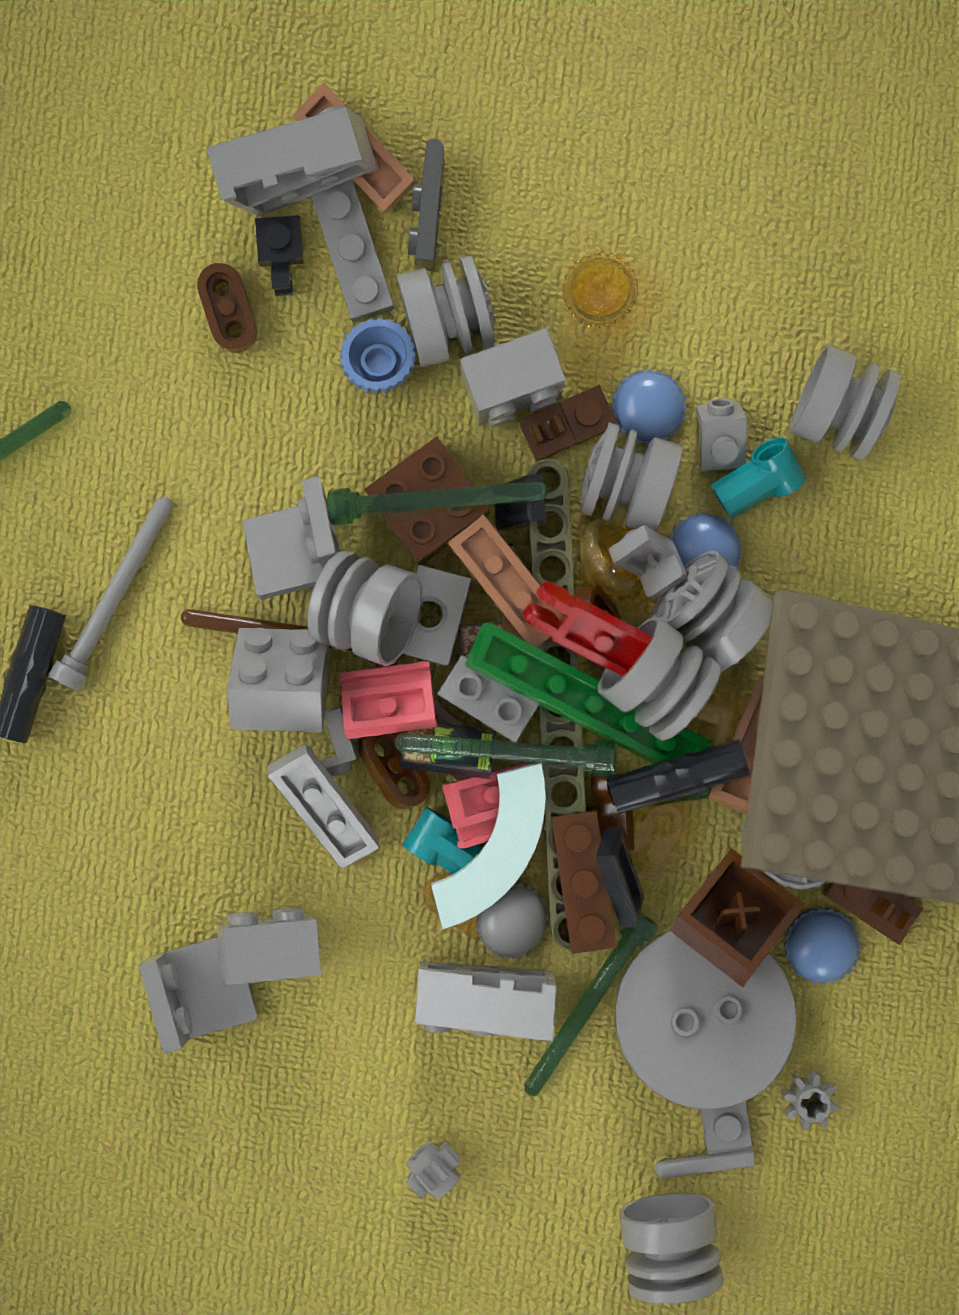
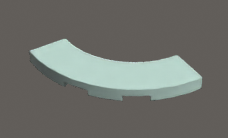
M541 762L497 773L499 809L494 829L481 852L462 869L444 879L431 883L442 929L471 919L492 906L513 886L529 863L541 834L545 812V781Z

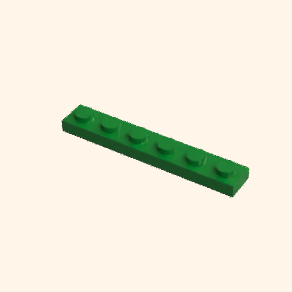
M492 623L482 624L464 665L652 764L661 759L674 758L682 753L709 748L711 740L686 727L665 741L656 738L649 732V726H641L635 721L637 707L627 712L621 711L598 693V680Z

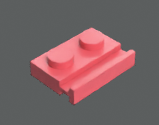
M429 661L340 673L343 723L347 739L437 727Z
M529 761L492 770L490 779L468 777L442 785L452 826L457 831L459 839L457 841L458 848H468L488 841L494 829L499 809L497 773L530 765Z

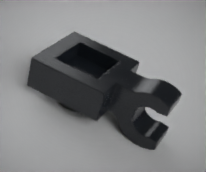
M300 216L255 218L258 263L260 267L271 266L272 289L275 290V296L293 295L291 265L304 264Z

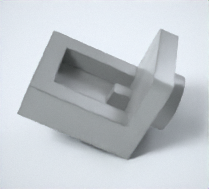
M716 398L708 401V404L696 405V416L699 421V465L701 471L737 469L746 464L747 417L741 404L731 399Z
M646 525L629 531L621 541L608 549L613 564L638 576L646 596L651 599L658 598L687 577L674 542Z
M340 707L325 712L324 716L336 756L321 760L320 762L331 776L352 770L350 761L360 758L355 740L362 739V737L346 738L343 710Z

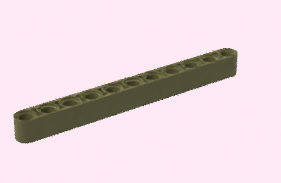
M543 459L531 467L528 475H537L542 471H551L558 477V489L550 493L544 492L545 514L557 517L561 522L562 529L556 537L549 538L540 534L537 529V523L528 526L531 575L539 585L542 582L545 583L546 580L539 573V565L546 559H556L562 564L564 575L561 580L553 582V584L566 589L571 595H574L568 476L566 469L561 463L552 459ZM552 636L537 647L544 652L551 647L564 649L568 654V665L578 669L577 653L553 641ZM538 705L540 755L546 798L544 831L549 925L556 944L564 950L571 951L569 938H565L558 932V926L566 918L562 892L556 888L559 868L556 848L553 842L554 835L551 817L586 811L581 726L562 716L555 717L548 712L547 708ZM558 736L568 737L573 744V753L564 761L554 760L548 751L551 740ZM560 781H569L575 786V797L567 805H558L551 798L553 786Z

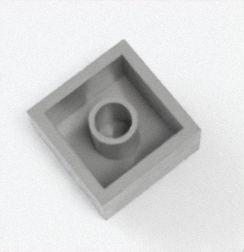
M547 328L460 359L461 378L478 425L489 423L490 428H495L507 424L515 419L513 413L529 407L532 413L539 412L556 405L555 398L562 395L566 379Z
M239 628L227 685L231 729L322 732L330 678L329 645L311 639L308 629Z
M299 908L272 910L273 918L258 919V914H254V912L227 914L228 923L217 924L221 978L227 985L321 975L317 919L304 915V909Z

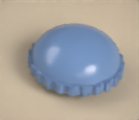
M382 318L377 320L368 319L367 322H360L359 326L353 327L351 333L346 334V340L342 342V350L340 351L341 367L344 368V375L349 378V382L355 384L357 389H363L366 393L373 392L374 394L379 392L387 393L388 390H396L398 385H403L404 380L410 377V371L414 369V361L416 360L415 345L412 343L411 335L407 334V330L401 328L397 322L393 323L390 319L383 320Z
M651 369L647 370V372L640 370L637 374H630L628 379H623L621 381L622 384L616 387V393L612 396L613 403L611 404L612 414L617 425L620 426V433L628 436L630 429L637 431V443L643 442L645 445H649L654 437L668 440L670 435L674 436L676 430L681 428V422L685 419L684 412L687 410V407L684 405L686 398L682 395V388L677 386V381L671 380L669 375H663L661 371L653 372Z
M697 513L695 516L689 515L686 520H680L679 525L673 527L672 534L668 535V538L674 542L684 567L700 554L710 550L721 553L727 559L729 565L735 567L740 565L739 559L742 557V553H740L742 545L739 543L740 537L735 533V528L729 526V522L722 520L720 516H712L710 513L705 515Z
M818 907V909L810 908L808 912H802L801 916L796 917L794 923L789 926V932L785 935L787 941L784 947L787 950L786 958L790 960V966L795 968L796 974H801L803 979H810L813 983L821 982L826 984L828 981L833 983L838 978H844L846 973L851 972V967L856 965V958L860 955L858 948L861 944L858 941L859 934L855 931V925L849 922L850 920L847 916H843L840 911H833L830 907L828 909Z

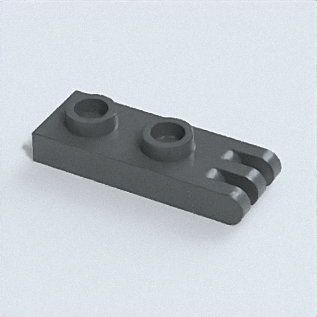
M437 139L430 140L426 144L422 184H414L412 211L420 212L418 228H410L408 255L415 256L417 269L425 267L427 271L435 270L445 163L444 147L442 142Z

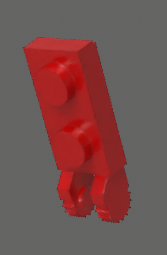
M547 581L545 583L542 582L536 591L537 596H539L542 602L563 613L564 615L561 620L553 611L543 608L537 603L528 604L522 613L528 624L552 636L553 641L622 677L636 664L653 638L647 633L578 597L574 599L566 589Z

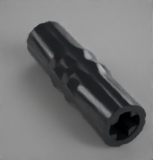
M29 604L16 648L10 657L9 670L4 677L3 691L0 697L1 738L21 743L28 742L40 700L46 690L48 674L53 666V657L65 622V614Z
M736 739L699 751L682 753L674 758L661 759L651 765L608 777V783L618 814H622L656 803L673 801L684 795L697 794L705 789L751 775L740 739Z

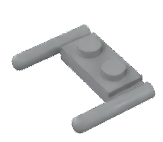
M746 1101L721 1109H700L707 1154L660 1160L655 1167L658 1177L665 1179L754 1166Z

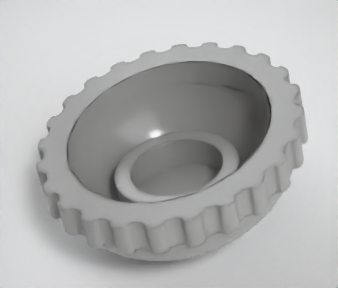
M516 882L498 901L477 915L475 924L478 926L476 932L481 937L480 941L486 945L485 948L492 951L494 955H500L504 959H507V957L516 959L517 956L524 957L525 953H531L533 948L539 945L540 939L544 937V930L547 929L546 920H548V916L545 913L547 908L543 905V899L538 896L537 891L531 890V887Z

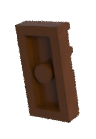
M600 385L518 420V424L535 462L605 433L608 423L617 425Z
M830 882L822 893L898 945L901 944L924 909L905 895Z

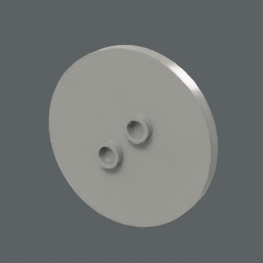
M668 932L641 950L625 971L616 997L615 1027L621 1050L628 1064L640 1080L651 1090L674 1103L686 1107L721 1109L740 1104L756 1096L780 1073L788 1059L794 1042L796 1010L788 980L770 954L767 955L745 986L741 987L675 934Z

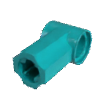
M777 437L758 446L752 452L749 462L711 484V487L719 503L732 520L770 496L783 497L795 492L805 483L806 475L788 440L784 437Z
M429 807L424 809L402 843L408 851L433 866L438 864L451 874L466 866L483 849L479 844L468 848H458L457 841L459 839L456 828L452 826V822Z

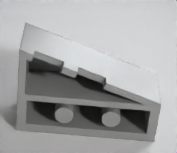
M342 106L330 107L313 117L206 147L222 200L259 217L377 169L362 117L347 107Z
M420 962L415 1024L424 1025V1030L430 1032L444 1033L450 1032L451 1029L467 1030L475 1035L488 1036L497 1034L553 1042L556 983L553 971Z

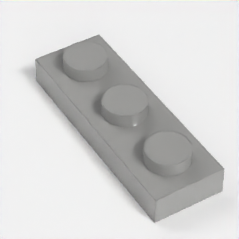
M353 180L312 195L311 197L352 323L393 310V303Z
M307 744L268 765V776L341 869L380 848L378 836Z

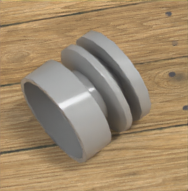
M471 255L460 257L463 278L455 280L450 262H442L443 284L434 286L425 267L396 275L421 368L449 361V339L455 337L458 338L466 355L473 354L470 333H478L483 350L495 347V316L485 279L477 270Z
M828 344L818 357L803 388L791 419L789 433L817 444L830 427L836 429L832 444L833 451L842 452L852 438L849 457L860 462L865 459L875 442L880 439L891 419L896 404V395L900 386L901 375L888 369L876 385L880 367L872 362L857 379L853 377L857 359L856 355Z
M608 423L605 433L598 443L594 445L581 486L582 507L580 513L591 516L597 499L601 498L606 500L601 520L608 522L618 504L627 507L625 515L626 528L634 530L642 525H646L656 531L672 490L683 445L654 437L644 455L635 452L637 431L630 429L624 447L620 448L615 446L620 426Z
M346 550L336 553L327 562L319 575L311 595L308 609V631L311 639L325 645L331 644V646L342 651L352 648L355 655L384 666L395 663L408 645L418 622L423 593L420 577L391 565L379 568L378 563L367 557L361 558L357 554Z
M710 550L700 554L684 567L687 573L686 579L659 597L652 617H660L683 635V642H686V648L690 645L699 647L702 650L703 657L713 658L720 664L722 671L743 658L764 635L771 622L773 600L753 582L748 580L741 581L740 571L735 566L729 565L727 559L721 553Z
M654 616L637 628L653 637L639 660L624 677L606 668L598 684V693L621 711L627 712L637 707L635 721L641 726H649L651 734L665 741L685 728L698 714L718 682L721 668L720 664L713 658L703 657L702 650L697 646L690 645L681 650L683 635L660 617Z
M669 1193L637 1199L623 1206L619 1211L624 1247L632 1251L625 1258L627 1272L630 1273L627 1279L631 1296L650 1303L674 1304L708 1297L720 1290L724 1284L723 1272L720 1265H718L721 1261L718 1247L710 1244L718 1236L715 1208L711 1199L689 1193Z

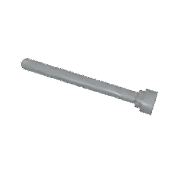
M162 496L155 501L70 655L65 654L61 661L56 660L48 674L52 679L75 691L80 692L89 677L85 674L89 668L86 662L172 510L173 504L168 497Z

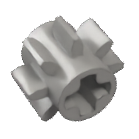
M813 1070L809 1075V1079H800L795 1073L792 1074L794 1083L790 1090L783 1089L780 1092L786 1100L791 1102V1105L784 1109V1113L788 1119L800 1115L799 1122L804 1130H808L810 1123L817 1122L827 1127L828 1123L825 1118L829 1115L830 1111H839L838 1105L828 1097L836 1091L835 1086L831 1082H826L819 1086L820 1076ZM812 1092H814L818 1097L817 1102L811 1101L808 1103L807 1108H805L801 1103L802 1099H810Z
M428 1141L406 1162V1166L411 1171L407 1176L408 1180L406 1183L419 1198H422L429 1191L435 1199H439L459 1180L461 1175L455 1167L459 1165L458 1159L460 1157L446 1142L437 1149L431 1141Z

